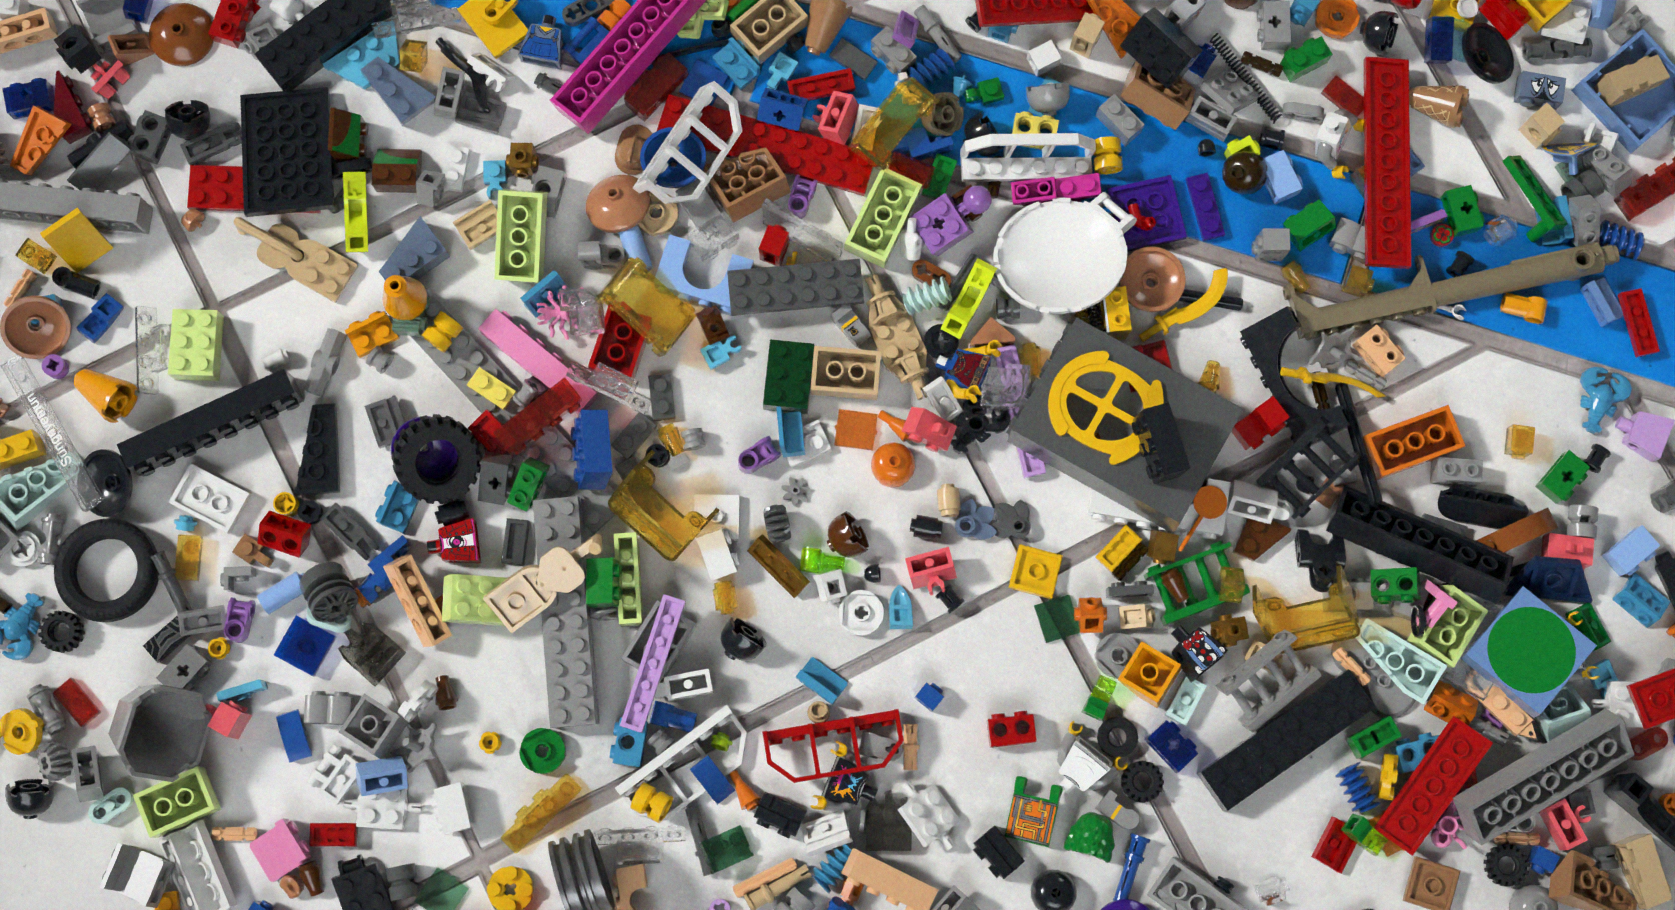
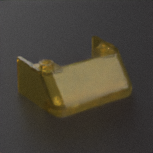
M910 77L900 80L852 139L848 148L876 169L885 170L893 160L891 155L894 148L918 118H921L923 115L925 117L929 116L934 109L932 105L938 104L940 100L915 78Z
M651 450L632 469L608 500V506L616 516L663 558L675 561L720 510L715 508L707 518H704L696 511H690L686 516L679 512L651 487L656 480L653 471L646 466L655 454Z
M1341 565L1336 566L1337 583L1329 587L1330 597L1287 607L1285 601L1281 598L1271 597L1264 599L1258 586L1252 585L1253 614L1268 642L1273 639L1275 634L1284 629L1297 637L1290 644L1294 651L1354 639L1359 636L1360 622L1352 588Z

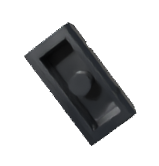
M765 792L754 814V818L758 819L756 824L769 829L770 825L778 828V834L789 839L791 835L796 837L807 811Z
M995 825L973 843L976 847L973 851L981 860L985 858L990 863L988 869L996 878L1000 876L1002 879H1005L1024 863V859Z

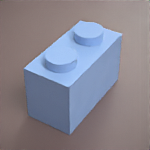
M1282 150L1263 158L1267 165L1265 186L1274 204L1298 195L1303 189L1301 177L1295 174L1292 168L1293 162L1291 157Z
M1641 525L1630 531L1601 556L1619 576L1624 574L1630 576L1640 568L1638 564L1641 561L1647 562L1657 554L1655 550L1660 545L1647 529Z
M401 756L355 763L357 785L361 796L408 788L407 769Z

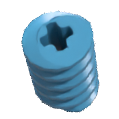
M846 844L841 846L842 850L833 849L835 857L829 854L826 856L829 863L822 860L819 862L821 870L816 867L813 868L815 876L812 877L827 893L831 892L829 884L835 887L838 885L835 878L844 880L841 872L852 851Z

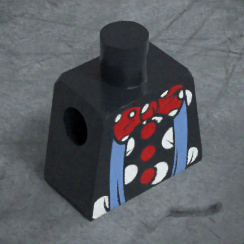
M1180 625L1171 633L1179 642L1173 649L1172 655L1181 664V669L1191 683L1217 663L1228 651L1221 643L1200 627L1189 634Z

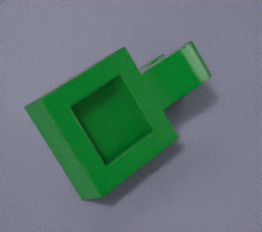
M998 77L978 82V89L965 90L966 94H964L966 103L981 99L982 104L986 105L1004 100V94Z

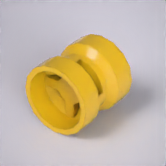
M282 492L274 498L273 506L278 513L287 517H294L298 514L300 502L292 494Z

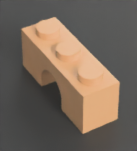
M645 864L616 868V873L612 874L614 888L618 887L619 897H616L617 910H636L631 902L633 893L640 888L648 887Z

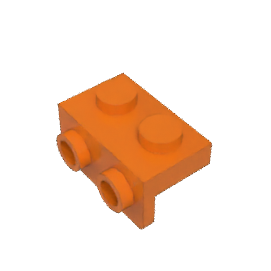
M1438 680L1432 690L1430 699L1424 706V710L1447 723L1454 715L1469 726L1476 715L1479 701L1474 699L1473 696L1455 689L1451 684Z

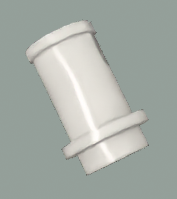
M280 348L278 352L261 358V363L266 371L282 364L288 365V362L291 361V356L286 348L283 350Z

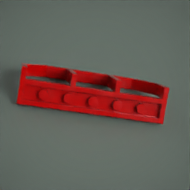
M899 709L762 732L767 764L793 783L885 768L904 741ZM896 722L899 740L885 760L880 764L861 767L855 727H859L861 731L872 729V724L881 723L882 727L895 725ZM851 730L857 767L820 773L815 738L828 736L827 732L830 731L844 734L849 733ZM810 735L815 775L795 778L772 761L769 746L783 744L782 739L791 738L792 742L806 740L805 736Z

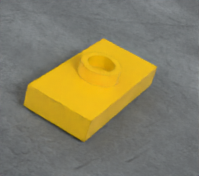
M1125 525L1095 558L1112 573L1142 539L1130 527Z

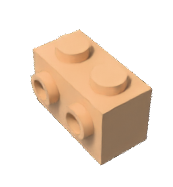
M1375 325L1352 346L1378 377H1384L1406 358L1401 347L1397 344L1394 345L1389 339L1388 332L1384 328Z

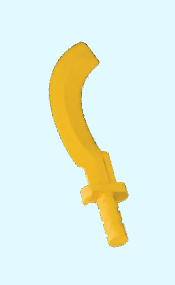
M1222 268L1213 271V278L1209 289L1197 301L1178 309L1175 307L1162 317L1159 314L1155 316L1154 319L1157 323L1138 335L1141 341H1146L1161 330H1163V335L1165 336L1169 333L1167 328L1175 323H1187L1213 308L1225 291L1228 269Z
M1282 367L1280 370L1281 376L1299 378L1306 384H1311L1312 381L1325 384L1328 382H1340L1362 388L1378 398L1386 397L1385 394L1373 386L1349 376L1327 372L1310 373L1305 367H1299L1298 370Z

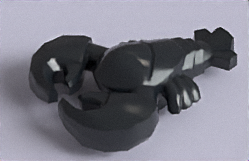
M984 394L977 395L978 401L976 403H973L970 399H965L963 410L968 419L966 420L964 415L961 414L956 422L957 427L962 429L958 440L952 439L951 441L953 450L958 454L961 452L966 454L968 452L967 445L974 442L975 439L982 443L991 436L990 433L986 432H995L996 434L1004 432L1010 422L1008 411L1004 407L996 405L995 408L1000 415L997 416L995 411L992 410L991 424L986 415L974 413L988 408L987 405H981L980 403L992 404V400Z

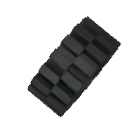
M54 611V614H47V619H42L44 623L39 625L38 629H41V632L38 633V636L42 637L40 641L46 645L47 649L60 653H65V651L71 652L73 651L72 648L79 646L78 642L83 641L81 635H85V631L82 630L84 625L80 622L81 619L74 614L66 611ZM60 623L67 624L70 630L68 637L64 640H57L54 636V629Z
M1146 761L1131 763L1124 769V773L1121 775V787H1123L1124 794L1129 799L1142 803L1157 798L1158 794L1163 790L1162 785H1164L1163 774L1160 773L1158 766ZM1141 772L1146 773L1151 779L1150 787L1145 791L1138 790L1134 785V777Z
M1497 845V847L1491 848V852H1487L1485 855L1487 860H1484L1483 863L1486 864L1484 871L1488 872L1487 877L1492 879L1493 883L1499 884V886L1519 885L1521 881L1526 879L1525 875L1529 874L1527 867H1530V863L1526 861L1528 856L1524 855V851L1518 849L1515 845ZM1504 856L1510 857L1515 864L1513 872L1508 875L1502 873L1498 866L1500 859Z

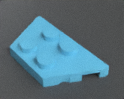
M389 20L323 63L324 68L338 74L347 81L355 83L356 86L364 90L371 85L362 75L360 69L375 58L379 57L395 69L399 68L401 64L394 20Z

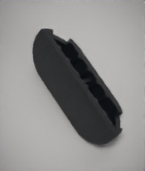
M1452 485L1444 491L1441 490L1437 502L1440 513L1448 519L1495 528H1504L1527 517L1529 513L1527 506H1521L1513 501L1515 497L1511 495Z

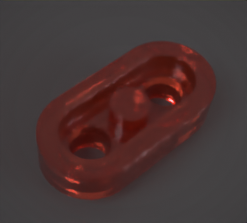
M1651 727L1630 738L1629 740L1635 755L1629 759L1633 761L1642 760L1663 749L1668 743L1666 731L1660 727ZM1655 734L1660 737L1659 742L1654 740ZM1636 745L1640 747L1639 753L1634 749Z

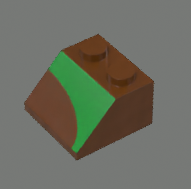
M330 108L328 151L336 163L366 157L367 145L364 143V136L368 135V123L359 114Z
M377 149L372 164L371 184L375 191L417 193L416 181L421 175L422 150Z

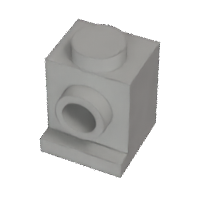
M429 170L422 172L416 181L417 203L429 207L438 205V199H441L444 193V187L441 184L445 179V174Z

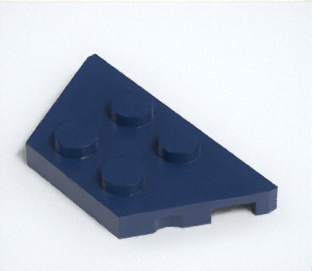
M1534 556L1508 583L1504 591L1505 596H1513L1518 589L1524 586L1540 599L1592 603L1593 601L1581 561L1578 559Z

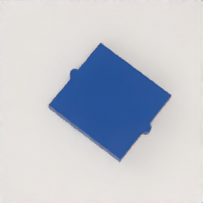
M697 59L679 93L693 99L700 87L713 81L723 88L728 75L715 69L714 65L709 66ZM715 92L712 94L713 100L709 106H712L718 97Z

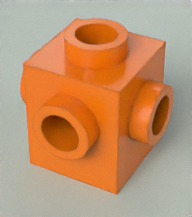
M1079 598L1078 607H1074V620L1079 622L1080 633H1103L1104 621H1107V607H1103L1101 598Z

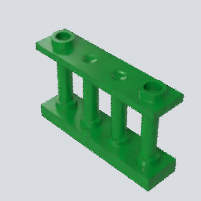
M1223 541L1211 544V549L1164 567L1157 564L1148 568V573L1144 575V579L1154 578L1166 608L1164 611L1166 615L1160 617L1163 626L1250 593L1248 584L1241 586L1240 582L1237 583L1224 550L1232 546L1230 542L1224 544ZM1213 554H1216L1228 583V591L1221 594L1219 590L1216 591L1203 559ZM1194 561L1208 593L1206 595L1207 599L1200 602L1198 598L1195 599L1183 569L1184 565ZM1173 568H1177L1179 572H1182L1186 589L1190 596L1186 599V607L1179 610L1177 606H1174L1169 591L1161 583L1163 581L1161 578L1162 573Z

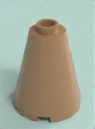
M811 0L805 47L808 48L807 52L816 56H820V53L825 54L852 13L853 7L846 8L847 3L841 0Z

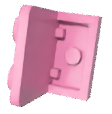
M289 819L279 820L275 823L276 827L250 843V849L268 879L272 882L279 880L312 858L309 854V846L304 840L300 839L297 834L299 832L297 826Z

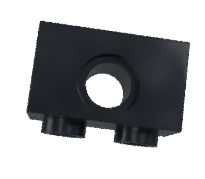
M75 24L54 39L58 45L56 51L71 70L76 68L80 74L102 59Z

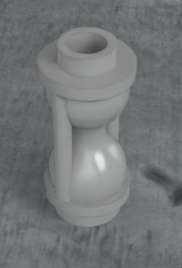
M47 514V517L41 519V522H43L42 530L46 534V541L40 546L37 558H39L40 564L54 565L60 549L56 543V537L62 532L65 520L61 519V515Z
M39 684L29 689L30 693L26 697L36 716L42 718L44 731L52 736L66 729V719L49 687ZM50 701L54 706L55 710L51 708ZM38 708H40V709L42 710L43 716L41 715V713H40V711H39Z

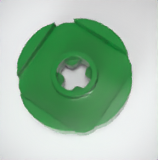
M537 728L527 733L523 738L519 751L523 765L538 774H548L557 770L566 756V746L562 737L553 730L546 728ZM538 746H548L549 751L546 752V757H543L542 755H537V752L539 751Z

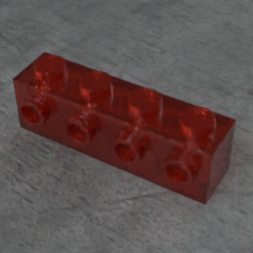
M1675 157L1672 158L1673 163L1668 166L1666 163L1654 169L1655 174L1649 176L1647 173L1636 180L1637 185L1629 186L1614 199V202L1628 222L1675 194Z
M563 378L495 430L493 434L510 456L514 453L518 456L527 449V443L531 440L536 442L545 435L544 430L550 426L554 428L559 425L566 413L573 414L581 407L579 403L582 402V398L569 381Z

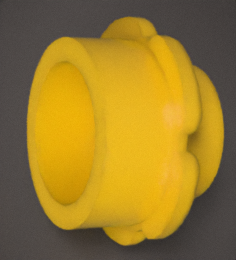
M223 637L212 639L208 645L209 655L218 660L224 659L231 649L230 644Z
M488 731L483 733L479 741L480 748L485 750L487 754L495 753L502 745L500 735L496 732L490 733Z

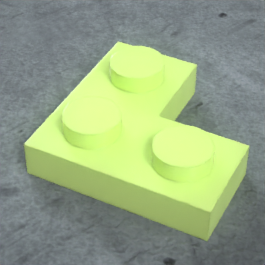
M706 0L677 35L680 38L700 39L704 20L724 21L729 1Z

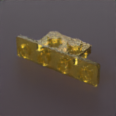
M565 774L550 789L547 788L545 791L540 789L532 797L534 802L529 807L524 805L515 814L517 816L514 820L515 824L501 836V840L514 853H518L582 788L569 774Z

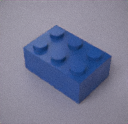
M581 410L578 418L574 420V427H571V440H575L572 459L576 461L577 468L574 469V482H578V490H605L613 473L608 410Z

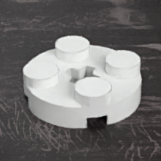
M866 590L851 592L843 599L839 606V620L846 631L857 636L869 635L876 631L884 617L881 601L873 593ZM859 607H864V611H868V615H865L863 619H859V616L854 613L859 610Z
M425 680L410 694L411 697L408 702L404 701L397 713L408 723L411 722L418 714L417 711L420 708L424 710L433 701L431 697L435 695L439 688L430 680Z

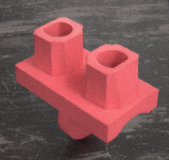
M119 60L107 72L105 70L110 64L106 61L100 66L96 63L92 66L95 71L90 77L94 80L100 75L102 77L91 89L97 95L99 93L108 100L117 92L108 83L115 78L124 85L131 77L123 68L124 64Z

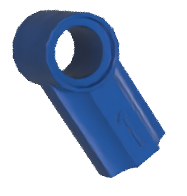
M655 701L649 723L691 732L694 729L698 714L675 708L674 705Z

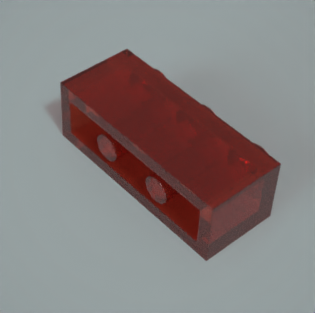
M669 52L665 56H660L655 61L654 67L649 72L646 71L639 79L640 82L635 87L632 86L626 91L624 95L625 106L645 122L667 99L668 94H672L687 78L688 69Z

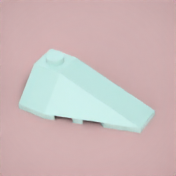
M71 451L65 456L60 455L49 459L41 465L24 468V471L1 477L0 515L17 532L39 515L79 477L83 461ZM66 456H69L70 459H69L68 457L66 458L67 465H66V466H63V465L66 464V463H65V457H66Z
M1366 618L1355 636L1356 640L1404 694L1424 705L1447 665Z

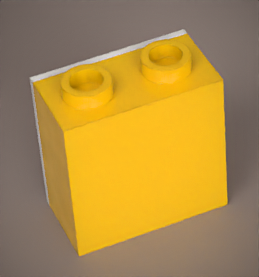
M1126 286L1116 287L1097 305L1099 306L1098 310H1100L1102 325H1104V333L1117 340L1127 339L1132 330Z

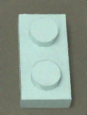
M1185 675L1165 716L1186 726L1207 685L1197 680L1191 683Z

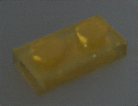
M178 535L175 575L178 581H199L202 536Z

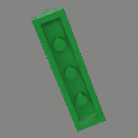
M1521 155L1507 156L1502 162L1542 219L1526 233L1527 238L1531 242L1536 243L1549 230L1563 229L1568 223Z

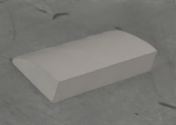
M1177 857L1170 859L1147 896L1166 910H1249Z

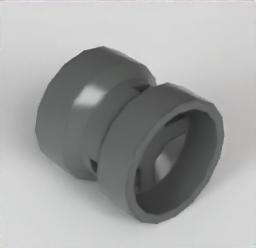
M997 297V319H1004L1005 317L1019 319L1020 303L1012 297L1010 299Z
M1615 845L1591 848L1592 854L1596 857L1594 865L1600 871L1619 868L1618 860L1615 859L1614 855L1616 853Z

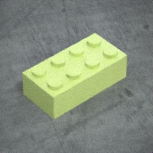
M882 166L845 241L844 250L884 268L900 237V232L903 230L921 194L922 184Z
M511 189L498 190L494 279L539 283L544 279L548 192Z

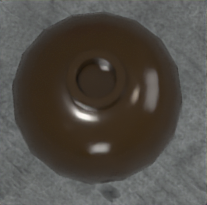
M1239 151L1229 156L1224 162L1222 179L1226 187L1232 192L1241 195L1253 194L1260 190L1266 182L1267 165L1258 153Z

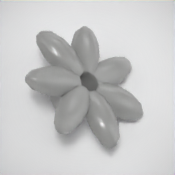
M790 477V486H781L784 491L788 492L784 495L783 500L792 498L793 506H796L798 498L806 502L807 498L803 493L809 492L810 488L802 487L804 484L803 478L796 484L795 480Z

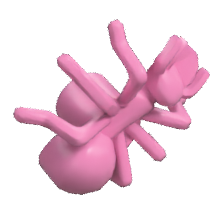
M563 285L562 290L557 294L560 306L554 301L552 291H548L547 299L555 307L554 309L547 306L546 303L536 304L537 306H544V308L541 307L537 310L538 313H543V315L537 318L544 321L537 324H546L552 317H556L548 326L551 331L550 337L553 338L555 334L553 327L561 318L559 330L564 334L565 340H569L568 332L564 329L565 320L568 321L571 327L585 335L586 331L574 322L585 319L589 315L590 309L584 302H571L572 298L579 296L584 291L583 287L577 292L569 294L567 301L564 303L562 295L565 294L567 286Z
M1454 800L1451 801L1446 811L1441 815L1442 817L1439 818L1432 828H1436L1432 832L1431 840L1437 848L1448 847L1452 842V837L1463 849L1467 848L1465 843L1455 833L1457 829L1464 831L1465 829L1463 825L1457 822L1460 816H1454L1453 814L1457 811Z

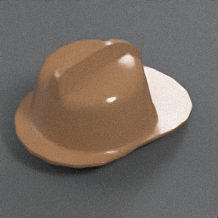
M632 125L624 129L615 152L616 165L623 173L628 175H636L643 171L640 163V152L644 142L652 133L642 125Z

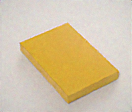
M468 0L457 10L495 59L525 39L528 29L513 10L498 24L490 25L481 16V7L487 0ZM492 12L489 16L494 17L496 13Z
M78 207L40 233L42 238L76 273L113 249L110 242Z

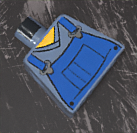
M544 15L542 25L534 23L530 25L518 54L521 62L561 70L563 34L561 29L555 28V17Z

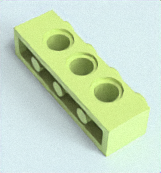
M636 532L614 534L615 559L620 561L623 570L622 577H619V586L622 588V599L619 600L618 606L619 625L621 627L642 625L644 619L638 534Z

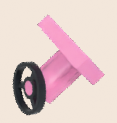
M1427 578L1422 582L1421 586L1436 599L1425 613L1420 605L1412 607L1411 629L1415 637H1422L1426 626L1432 628L1448 607L1453 610L1458 603Z

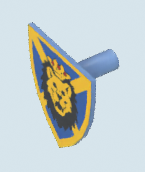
M1560 143L1544 145L1542 149L1554 155V162L1568 163L1569 175L1578 174L1577 155L1597 147L1598 144Z

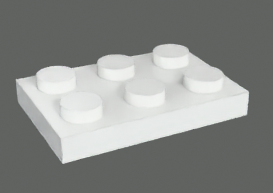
M190 463L168 503L230 534L251 494Z

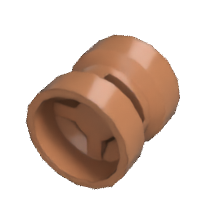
M97 103L88 108L87 111L90 118L94 121L93 127L96 132H104L116 124L114 117L110 115L111 109L108 103Z

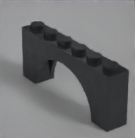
M1286 306L1240 331L1242 335L1240 338L1241 343L1245 349L1249 348L1252 354L1250 360L1256 369L1259 368L1262 374L1260 377L1262 384L1266 389H1270L1272 396L1276 398L1289 415V418L1285 421L1287 425L1285 427H1289L1293 434L1291 436L1293 444L1321 417L1328 422L1325 426L1326 432L1333 436L1352 426L1343 405L1330 409L1310 407L1293 395L1284 377L1280 375L1283 348L1293 332L1302 327L1292 307ZM1314 437L1309 444L1313 446L1322 440Z
M1637 773L1616 775L1603 792L1675 852V818L1654 798L1652 794L1654 787Z

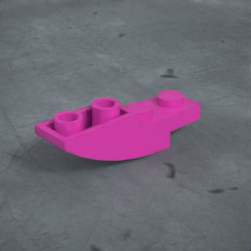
M1099 173L1058 179L1047 177L1011 182L1013 205H1031L1036 202L1044 203L1053 201L1052 199L1071 198V201L1081 202V199L1097 197L1102 193Z

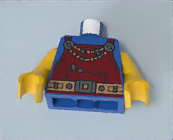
M992 340L985 346L963 350L957 349L952 359L942 355L939 356L935 367L946 371L944 380L956 399H970L973 403L978 401L976 397L977 395H982L980 388L991 367V355L999 357L1001 352L997 348H1002L1003 345L998 340Z

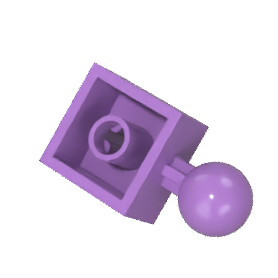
M972 186L965 192L963 202L956 205L953 198L944 193L909 218L917 219L916 230L931 254L940 256L974 232L965 216L970 212L981 214L987 211L991 205V194L983 186ZM940 221H945L942 224L944 227L943 229L938 228Z

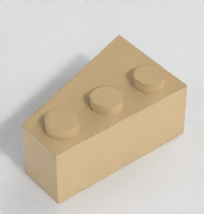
M1647 55L1634 64H1627L1618 70L1603 75L1598 79L1599 82L1593 88L1596 94L1598 92L1601 93L1599 97L1609 108H1612L1664 84L1670 78V75L1659 55L1652 57Z
M1651 833L1634 834L1610 844L1615 845V856L1639 909L1647 910L1672 900L1671 888L1666 881Z

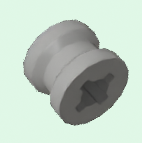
M378 345L368 355L366 364L376 367V371L382 374L388 369L394 356L383 352V348Z
M693 428L681 432V437L685 441L683 445L684 451L698 450L706 446L705 441L702 440V428Z
M662 727L646 743L649 746H653L656 749L655 753L659 756L675 740L672 737H668L666 730Z

